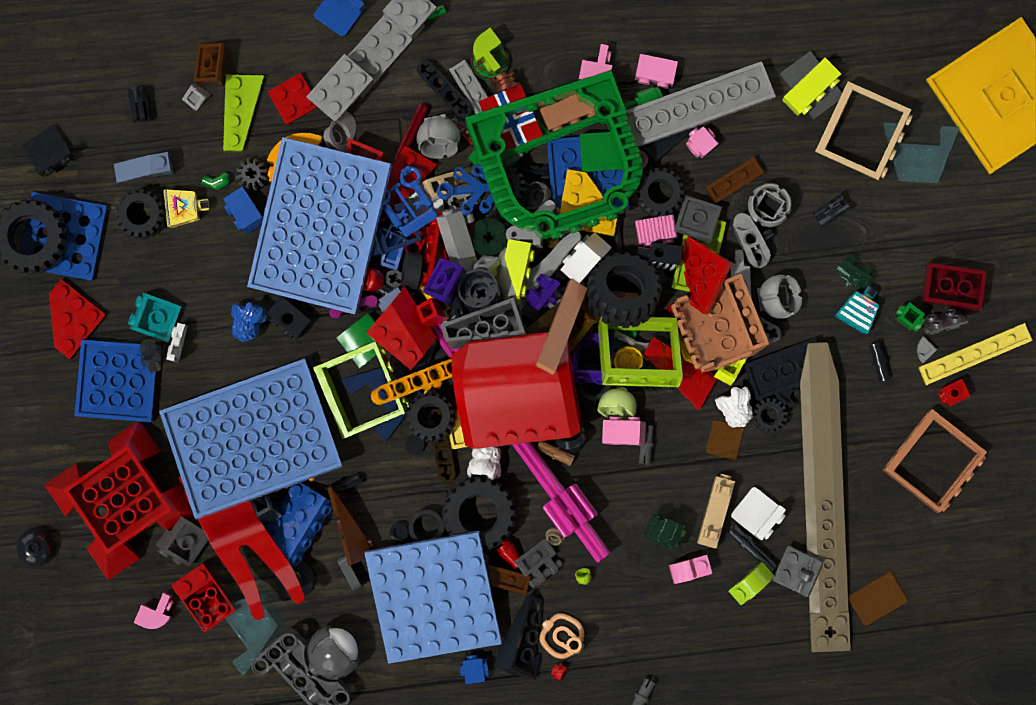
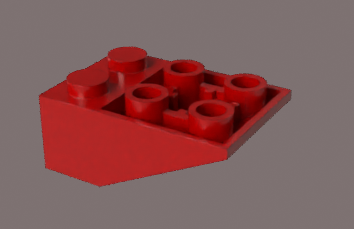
M205 561L171 585L204 633L236 611Z

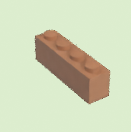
M577 95L567 97L551 106L540 109V114L549 132H554L568 124L579 122L587 116L588 118L594 116L595 113L593 108L579 102Z

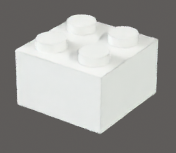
M593 233L590 237L586 235L575 246L571 254L563 260L565 265L561 268V271L570 279L580 283L612 247L596 233Z

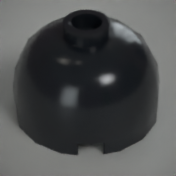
M33 528L25 531L19 537L17 554L29 566H42L53 558L56 544L48 531Z

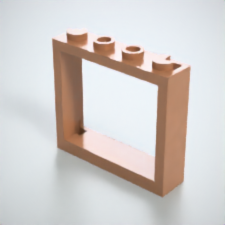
M930 409L882 470L936 513H940L950 506L949 500L961 492L963 489L961 485L964 481L968 482L972 478L974 468L976 466L980 467L983 464L987 452L941 415ZM933 420L976 453L937 504L894 471Z

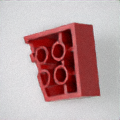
M404 286L366 333L412 370L436 340L437 336L431 326L422 324L416 309L417 304L412 299L406 286Z

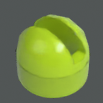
M581 568L576 571L575 577L579 584L587 585L590 583L591 573L589 569Z

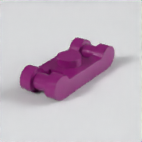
M373 295L361 298L358 312L361 311V307H376L378 299ZM330 309L329 311L330 316L334 319L340 318L342 313H345L335 309Z

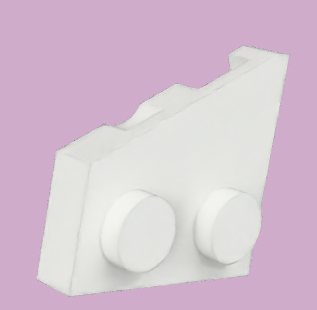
M178 323L177 327L174 326L171 336L173 339L167 351V360L179 363L187 325Z

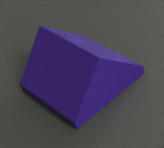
M440 258L422 292L449 306L458 289L461 278L467 271L458 264Z

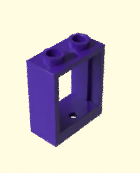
M586 333L573 352L572 366L575 382L602 385L601 371L578 370L581 349L600 350L599 334ZM608 334L612 368L615 341L614 334Z

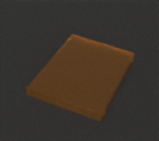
M887 572L885 575L848 596L851 605L864 626H868L908 601L891 572Z

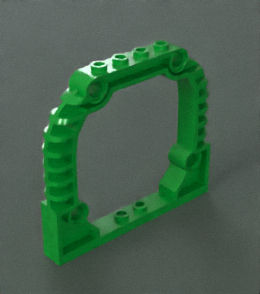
M611 70L465 117L469 136L479 164L484 172L495 206L502 217L510 224L526 231H534L540 239L551 237L552 239H558L563 236V233L569 231L576 233L582 230L581 227L587 225L594 227L600 224L599 221L605 219L607 221L615 220L618 218V215L625 211L628 199L635 193L640 184L643 163ZM577 95L579 102L595 110L594 116L596 121L601 124H607L622 165L623 177L621 184L608 189L602 201L557 216L546 210L530 213L519 205L513 195L501 162V157L505 152V142L501 138V134L507 124L506 117L524 111L533 112L539 106H551L557 100ZM607 109L610 114L604 116L600 113V110ZM496 144L499 145L501 149L499 151H493L490 147ZM614 200H620L622 202V206L615 207L612 202ZM541 224H547L549 226V230L545 232L541 231L539 226Z

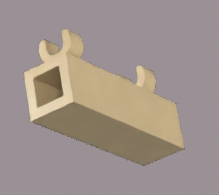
M720 474V477L715 476L697 539L698 544L717 548L735 481H731V476Z

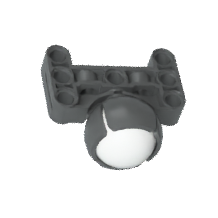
M327 625L315 632L309 644H307V641L297 630L293 628L285 630L255 657L251 667L257 675H263L274 667L308 705H347L351 699L352 691L341 678L352 673L358 666L360 659L357 643L353 636L343 629L332 628L331 625ZM285 636H292L295 642H287ZM277 648L280 651V655H274L271 649ZM257 661L265 662L266 667H259ZM304 677L306 683H300L297 678ZM338 693L346 694L347 698L340 699Z

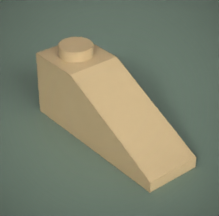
M474 166L464 168L465 172L472 176L471 171ZM459 171L456 172L457 175H460V176L462 175L461 172H459ZM453 172L433 177L420 183L431 201L441 199L437 195V189L441 183H449L452 187L469 185L464 180H456L453 177ZM441 191V193L447 195L446 191Z

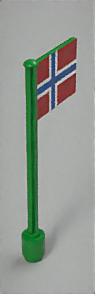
M520 84L482 99L478 103L482 112L524 99L526 95ZM652 86L635 93L636 97L632 101L624 103V107L628 110L663 96L658 86L655 88ZM608 110L601 112L604 116L610 114ZM524 111L506 117L507 124L501 134V138L505 142V152L501 157V162L599 122L596 121L595 116H591L543 136L533 112Z

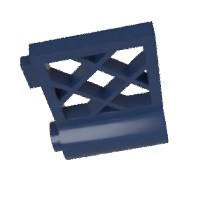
M403 202L394 205L395 209H393L396 214L404 209L408 210ZM409 210L408 213L410 217L407 223L402 222L403 225H406L412 220H414V217L412 216ZM386 212L380 215V219L389 217ZM379 220L370 259L422 241L419 230L415 232L417 238L408 240L403 238L404 235L402 233L399 236L391 232L394 226L393 223H391L387 230L381 226ZM389 234L399 238L396 245L388 247L386 241Z

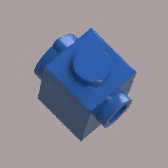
M478 655L466 656V660H463V664L460 665V674L465 676L466 684L485 682V678L489 677L487 659L478 658Z

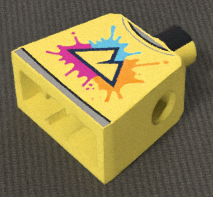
M164 190L167 226L169 228L200 220L199 211L210 210L209 200H198L197 193L194 191Z

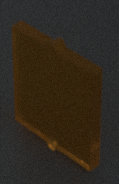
M713 420L705 453L716 455L719 458L724 457L736 460L744 428L738 426L731 427L728 425V422L723 423Z

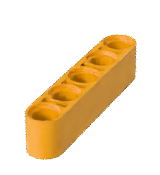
M452 359L374 389L371 393L372 401L377 405H382L451 378L452 373L448 371L447 366L448 364L452 365ZM431 371L436 373V380L431 377ZM414 377L418 378L420 382L419 386H416L414 384ZM397 384H400L402 386V393H399L397 391ZM380 390L385 393L384 400L379 396Z

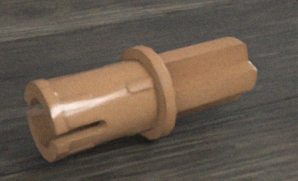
M539 441L537 445L538 451L551 456L552 460H559L568 466L571 465L575 457L574 454L545 441Z

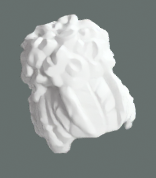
M733 387L731 389V396L723 395L715 399L718 409L723 412L726 422L731 427H744L753 418L752 408L749 403L751 394L747 387L742 389Z
M498 446L473 449V458L467 468L469 478H472L473 474L477 477L492 480L501 476V466L499 463L501 450Z

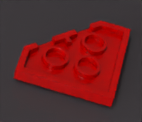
M688 236L682 249L681 260L685 264L686 271H684L686 286L690 290V305L703 314H709L733 263L697 239Z
M61 279L49 293L54 348L71 360L81 348V340H87L107 315Z

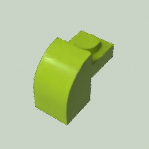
M491 28L477 37L473 46V53L477 64L484 60L483 65L487 71L497 74L501 71V67L491 54L502 46V42Z
M761 562L749 571L742 580L731 587L729 592L742 605L759 593L774 578V574Z

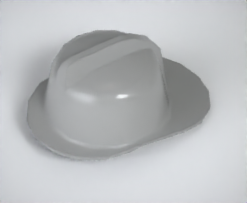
M346 111L336 123L332 120L331 125L325 129L323 135L326 143L325 148L347 152L348 138L353 139L356 132V122L349 112Z

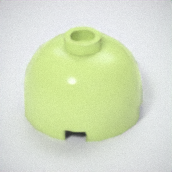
M616 387V389H610L601 396L597 410L607 418L610 414L621 417L623 421H628V417H635L637 403L634 396L626 388Z

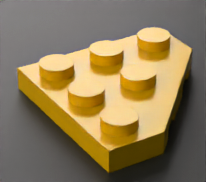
M567 169L560 214L603 200L602 194L586 172ZM605 219L599 221L600 224L597 226L589 227L587 225L581 227L582 230L580 231L614 236L617 219L612 221Z

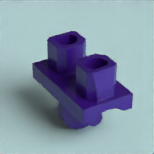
M540 274L536 282L541 287L537 292L530 288L525 294L528 300L527 304L538 311L542 306L546 308L549 303L554 306L557 304L554 297L558 293L555 290L560 285L557 280Z

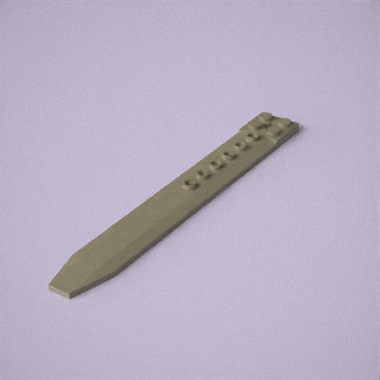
M808 343L800 379L807 554L824 561L809 595L811 652L850 651L839 380L828 343ZM830 626L832 630H835V634H832V637L825 634V630H828Z

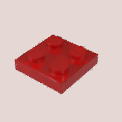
M301 73L267 91L286 125L318 108L306 97L311 90Z

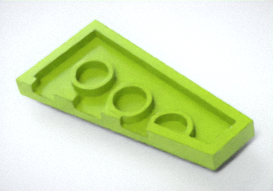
M226 75L224 151H244L250 124L264 81V75Z

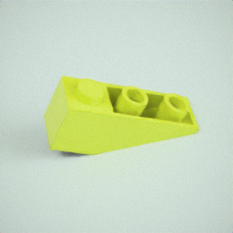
M508 239L504 256L517 303H521V298L525 297L527 290L525 281L530 278L531 268H528L529 263L533 262L535 251L532 250L531 243Z

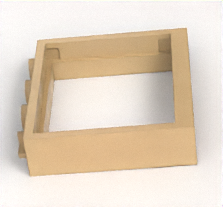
M848 81L815 152L879 181L880 177H885L889 169L886 167L888 160L892 161L897 150L894 149L896 143H901L905 133L902 132L904 126H909L913 117L910 114L911 109ZM853 91L903 113L876 172L826 150Z

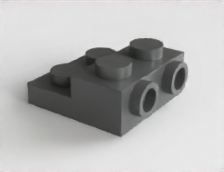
M181 516L171 531L166 529L156 546L160 548L158 552L168 558L170 555L173 557L171 560L178 565L185 564L190 567L208 539L202 528Z

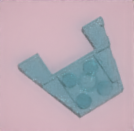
M898 123L883 124L888 145ZM941 126L940 146L901 144L897 142L894 147L897 151L893 158V164L898 181L937 184L959 127Z
M245 598L232 602L236 611L225 618L248 649L233 661V664L242 676L247 673L255 657L262 651L278 627V624L263 604L264 618L261 620L254 619Z

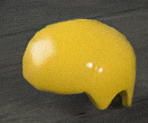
M623 346L615 352L613 365L618 369H640L643 366V356L635 347Z

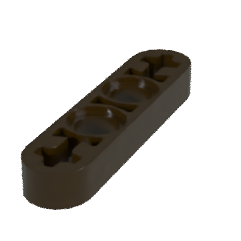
M433 409L429 412V429L432 426H436L435 421L431 420V417L434 416L435 412L442 416L441 410ZM447 435L446 439L442 442L432 441L438 476L444 483L452 482L456 476L449 435ZM446 450L449 453V458L446 461H441L438 458L439 451ZM451 462V466H447L449 472H452V475L449 477V480H446L445 477L441 476V473H444V467L440 468L439 464Z

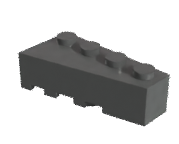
M514 298L441 324L445 340L451 349L462 348L463 345L471 341L528 334L519 306Z

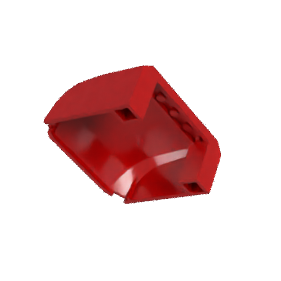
M548 332L471 341L463 345V348L452 352L453 386L465 446L478 449L571 438L580 432V405L568 340L553 375L535 366Z

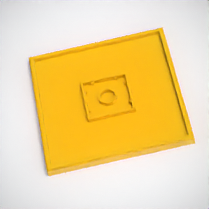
M1020 17L926 79L989 175L1036 144V37L1023 18Z

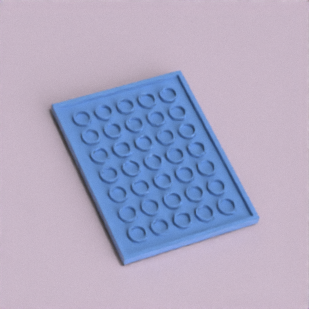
M282 137L247 287L357 315L392 164Z
M305 359L159 411L196 520L343 467Z

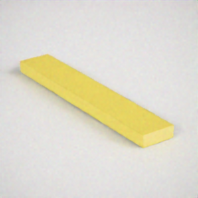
M1023 323L919 367V371L925 385H928L1032 341L1026 324Z

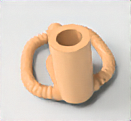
M558 613L553 615L550 620H545L542 625L544 629H542L539 639L543 648L555 658L566 659L570 655L582 652L585 632L581 623L576 618L574 619V617L572 618L568 614ZM557 619H565L572 624L574 623L579 630V637L564 626L554 630L553 640L568 651L565 653L556 652L545 641V634H547V631H550ZM561 630L566 631L572 637L567 641L566 645L557 639V633Z

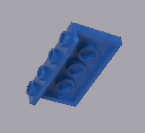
M302 482L290 487L279 505L282 516L268 524L265 528L292 568H295L301 562L302 556L311 546L312 540L321 529L325 518L332 511L331 500L320 495Z

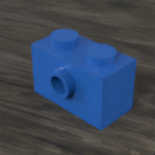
M243 186L223 198L226 203L224 208L229 216L234 215L236 220L233 222L239 231L243 230L247 235L262 225L263 217Z

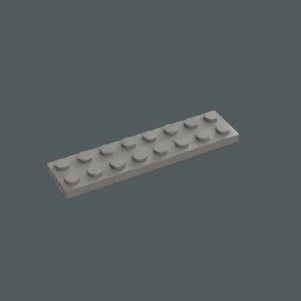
M761 61L626 110V116L637 146L641 147L774 99L776 96Z

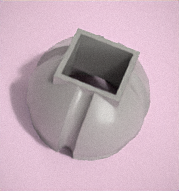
M446 114L424 118V122L417 132L418 149L421 150L423 155L430 158L443 159L444 155H447L449 158L455 155L460 144L459 129Z
M765 183L754 189V195L750 196L748 200V211L755 222H761V225L765 227H775L782 224L787 219L786 215L790 214L792 209L791 197L786 189H780L779 185L774 183ZM764 195L781 204L773 218L757 209Z
M772 276L762 284L761 288H757L760 311H764L773 318H788L796 314L801 308L802 297L798 295L801 289L798 282L792 276Z

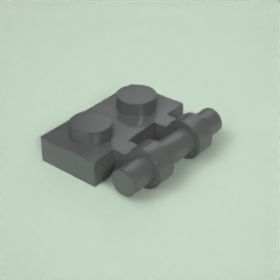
M546 539L541 540L514 561L525 577L532 573L533 579L529 581V584L533 588L538 584L544 583L548 576L557 573L558 569L563 565L560 560L552 561L551 558L556 553ZM545 564L546 569L540 572L538 567Z

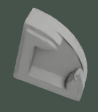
M924 336L917 345V355L921 363H924L937 350Z

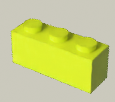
M824 58L783 97L782 101L797 116L801 113L805 115L812 108L810 104L815 99L820 101L826 95L824 91L828 87L832 89L840 81L838 77L841 73Z

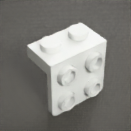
M753 487L732 512L731 517L759 540H763V538L767 540L774 531L771 529L774 524H780L786 515L783 513L786 510L782 506L777 505L759 489Z

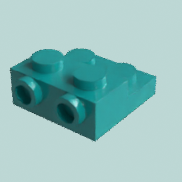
M142 293V296H138L135 301V306L137 307L135 314L132 313L129 318L128 324L131 325L130 329L169 342L181 306Z

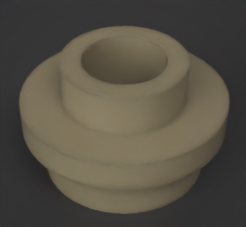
M549 528L546 531L545 536L549 544L559 545L563 542L564 537L557 528Z

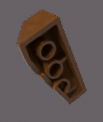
M328 485L333 511L337 515L338 530L342 533L343 549L348 566L366 559L365 551L374 550L371 538H367L366 533L333 485Z

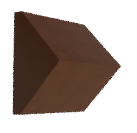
M225 43L198 44L194 82L223 86L228 52Z

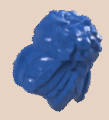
M248 302L246 306L233 304L231 309L233 337L238 338L241 342L255 339L260 333V324L265 322L267 316L266 309L257 303L254 306L251 302Z

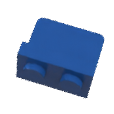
M323 0L314 13V17L332 31L344 37L366 7L363 0Z

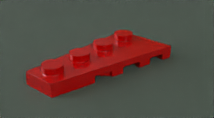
M403 146L392 165L387 189L389 190V188L397 183H401V169H405L406 166L415 167L420 170L422 177L420 182H422L437 164L407 146ZM412 171L404 176L406 182L411 183L417 179V175ZM403 184L398 187L405 199L414 190L403 186ZM394 189L390 191L391 198L389 204L392 209H395L394 205L403 202ZM388 217L379 220L384 222Z
M652 337L643 355L657 370H674L672 348ZM681 354L683 378L680 386L676 388L697 410H700L717 378L709 371L701 372V369L695 370L694 365L685 361Z

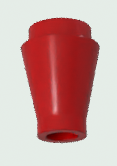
M507 539L496 550L499 556L516 569L518 566L514 561L520 555L513 542Z

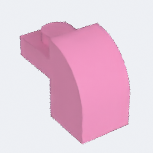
M601 44L598 62L582 60L579 80L612 70V65L605 64V62L609 63L611 51H608V45Z
M707 555L669 565L674 584L712 574Z
M166 592L163 593L157 609L145 604L141 605L134 623L148 629H156L166 625L172 618L171 615L166 614V610L170 611L174 601L171 600L173 595Z

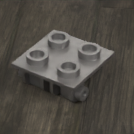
M948 309L945 313L927 315L923 323L926 326L924 331L925 334L933 335L940 333L939 331L944 332V329L948 331L949 328L950 330L959 328L960 325L968 323V320L958 309Z

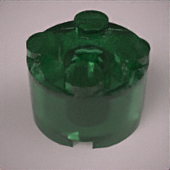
M486 218L477 221L472 227L470 239L474 251L480 257H498L507 247V230L500 221ZM492 236L494 240H490V243H488L486 238Z
M652 513L644 532V538L658 545L661 543L662 546L677 552L680 549L688 527Z

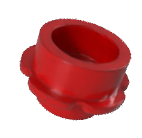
M563 663L556 664L551 672L553 680L562 681L568 667L564 666Z

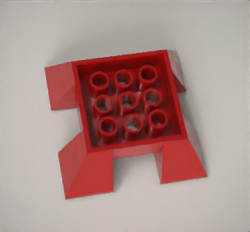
M137 421L109 440L108 445L112 457L84 475L76 463L44 485L65 517L75 510L78 511L95 537V540L89 545L87 550L108 580L141 559L129 541L157 522L165 531L166 529L171 531L181 516L192 523L196 521L191 506L184 494L185 491L182 484L162 492L145 467L144 463L159 454L161 450L141 421ZM108 478L112 481L110 489L104 487V481ZM135 483L140 488L137 494L131 492V486ZM119 494L123 497L121 505L115 503V497ZM101 506H105L107 508V514L105 516H101L99 514V508ZM129 510L134 513V519L131 522L126 519V513Z

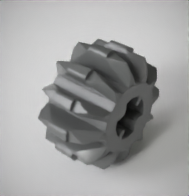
M247 158V165L240 162L243 169H236L238 173H241L236 176L237 180H241L239 185L242 187L246 184V190H250L252 185L255 191L257 190L256 184L263 187L264 184L261 180H268V177L263 175L268 173L267 169H262L265 164L262 162L258 165V159L256 158L253 164L250 158ZM251 170L257 173V175H254L255 178L251 179L250 176H247L248 174H250L249 171Z

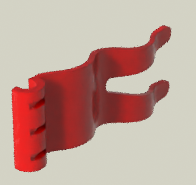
M179 477V480L184 488L181 477ZM185 491L184 494H185L186 499H187V501H188V503H189V500H188V497H187V494H186V491ZM250 501L197 519L212 548L239 585L254 619H263L265 613L254 577L240 552V548L244 545H248L268 565L296 604L304 602L305 596L294 570L261 521L256 518Z

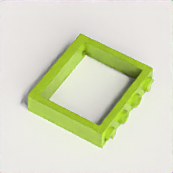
M602 317L600 318L598 334L602 385L680 386L683 374L677 318L649 317L645 323L642 324L641 321L639 326L632 327L630 325L629 328H622V326L612 327V324H605L601 321ZM608 330L669 331L674 370L611 368Z
M376 341L314 367L342 439L407 413V410L409 411L407 398L400 397L395 399L399 410L353 429L350 425L328 368L374 349L388 383L397 380L393 373L395 371L394 366L387 359V350ZM397 384L396 389L399 393H401L402 386Z

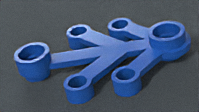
M480 165L473 167L471 171L472 176L466 173L462 167L455 168L453 177L456 180H464L469 185L452 187L449 183H441L437 189L438 197L447 200L452 195L473 193L468 201L462 204L460 209L464 215L471 214L473 206L484 192H490L488 184H482L475 179L481 177L486 181ZM459 171L462 173V175H457L456 172ZM441 191H446L447 195H444ZM491 193L479 205V210L482 213H488L494 201ZM485 204L488 208L485 209L482 205ZM467 206L470 210L467 211L464 209V207Z

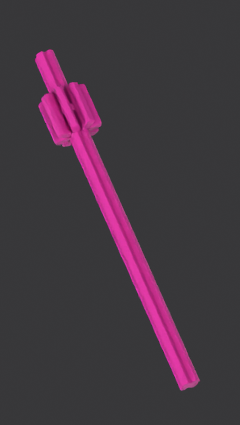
M441 324L431 327L437 336L436 340L449 358L452 359V352H456L461 348H450L445 340ZM531 442L512 444L551 498L543 506V510L560 534L566 538L575 532L597 563L608 556L610 551L589 524V521L597 516V512L578 485L573 484L565 490Z

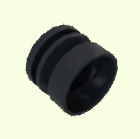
M474 269L467 272L459 282V297L470 313L504 301L503 290L489 271Z

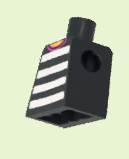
M652 242L648 248L638 246L636 255L640 256V259H646L650 263V267L653 266L654 268L674 272L680 266L683 246Z

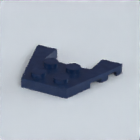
M393 364L395 369L393 373L396 379L408 376L401 365ZM378 368L343 379L342 383L350 394L353 395L367 384L374 390L387 384L388 381L383 369ZM380 390L379 396L384 400L385 393ZM418 390L403 397H406L410 404L413 403V399L415 397L418 398L421 393ZM396 400L383 404L388 413L399 410ZM406 413L380 423L375 427L384 442L388 440Z

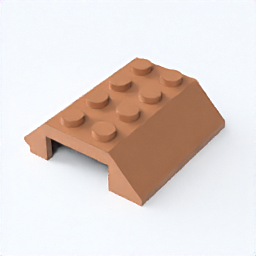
M742 274L724 280V284L709 314H703L691 306L687 295L676 299L675 304L671 305L675 318H681L677 323L682 336H688L684 339L689 354H695L691 356L695 370L701 369V372H707L723 368L753 356L769 345Z

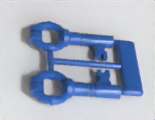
M409 166L401 169V183H397L389 188V190L386 189V199H384L382 206L394 226L399 228L405 237L413 234L438 217V214L432 207L434 204L420 185L422 178L420 170ZM412 171L415 172L417 179L411 183L406 182L404 176ZM403 184L405 187L414 189L420 197L418 202L413 203L415 209L419 210L421 206H426L429 210L417 217L398 187ZM394 189L414 217V220L402 226L401 220L409 216L407 213L404 214L406 212L405 209L401 213L396 214L389 204L391 198L390 191Z

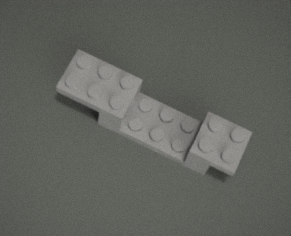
M391 0L383 9L382 18L348 56L344 54L306 97L336 123L359 96L363 98L419 35L425 28L424 22L437 7L429 0Z

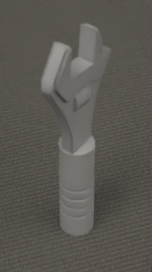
M613 330L614 338L635 347L641 352L644 359L649 361L643 355L649 342H638L617 330Z

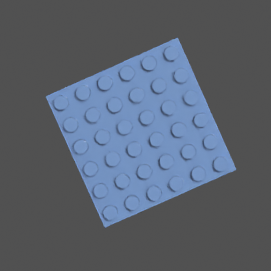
M479 531L365 551L388 664L502 644Z

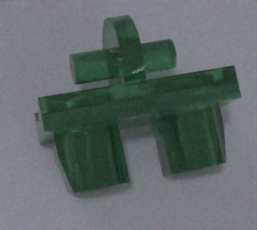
M849 255L846 259L842 260L835 271L842 274L841 278L846 281L845 288H848L851 284L856 288L859 285L865 289L873 278L871 277L873 269L868 265H864L860 270L855 267L858 261L857 258Z

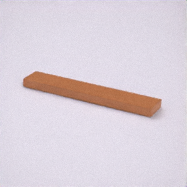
M570 279L535 365L552 375L555 373L587 287Z

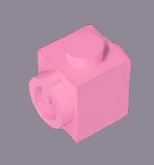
M704 126L700 130L697 127L689 133L690 138L686 143L689 150L697 158L699 156L704 158L718 145L714 139V133L709 128L705 129Z

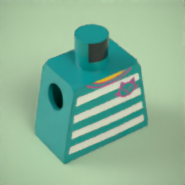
M867 286L863 294L857 291L854 292L838 310L835 317L864 335L868 334L879 308V305L872 301L877 291Z

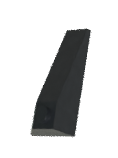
M527 594L499 647L494 667L506 673L536 680L541 662V655H538V643H541L539 639V626L542 624L543 600Z

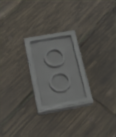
M810 51L779 75L792 90L819 62ZM836 85L832 89L828 87L824 91L826 95L820 101L815 99L810 104L812 108L808 113L813 120L839 101L842 92Z

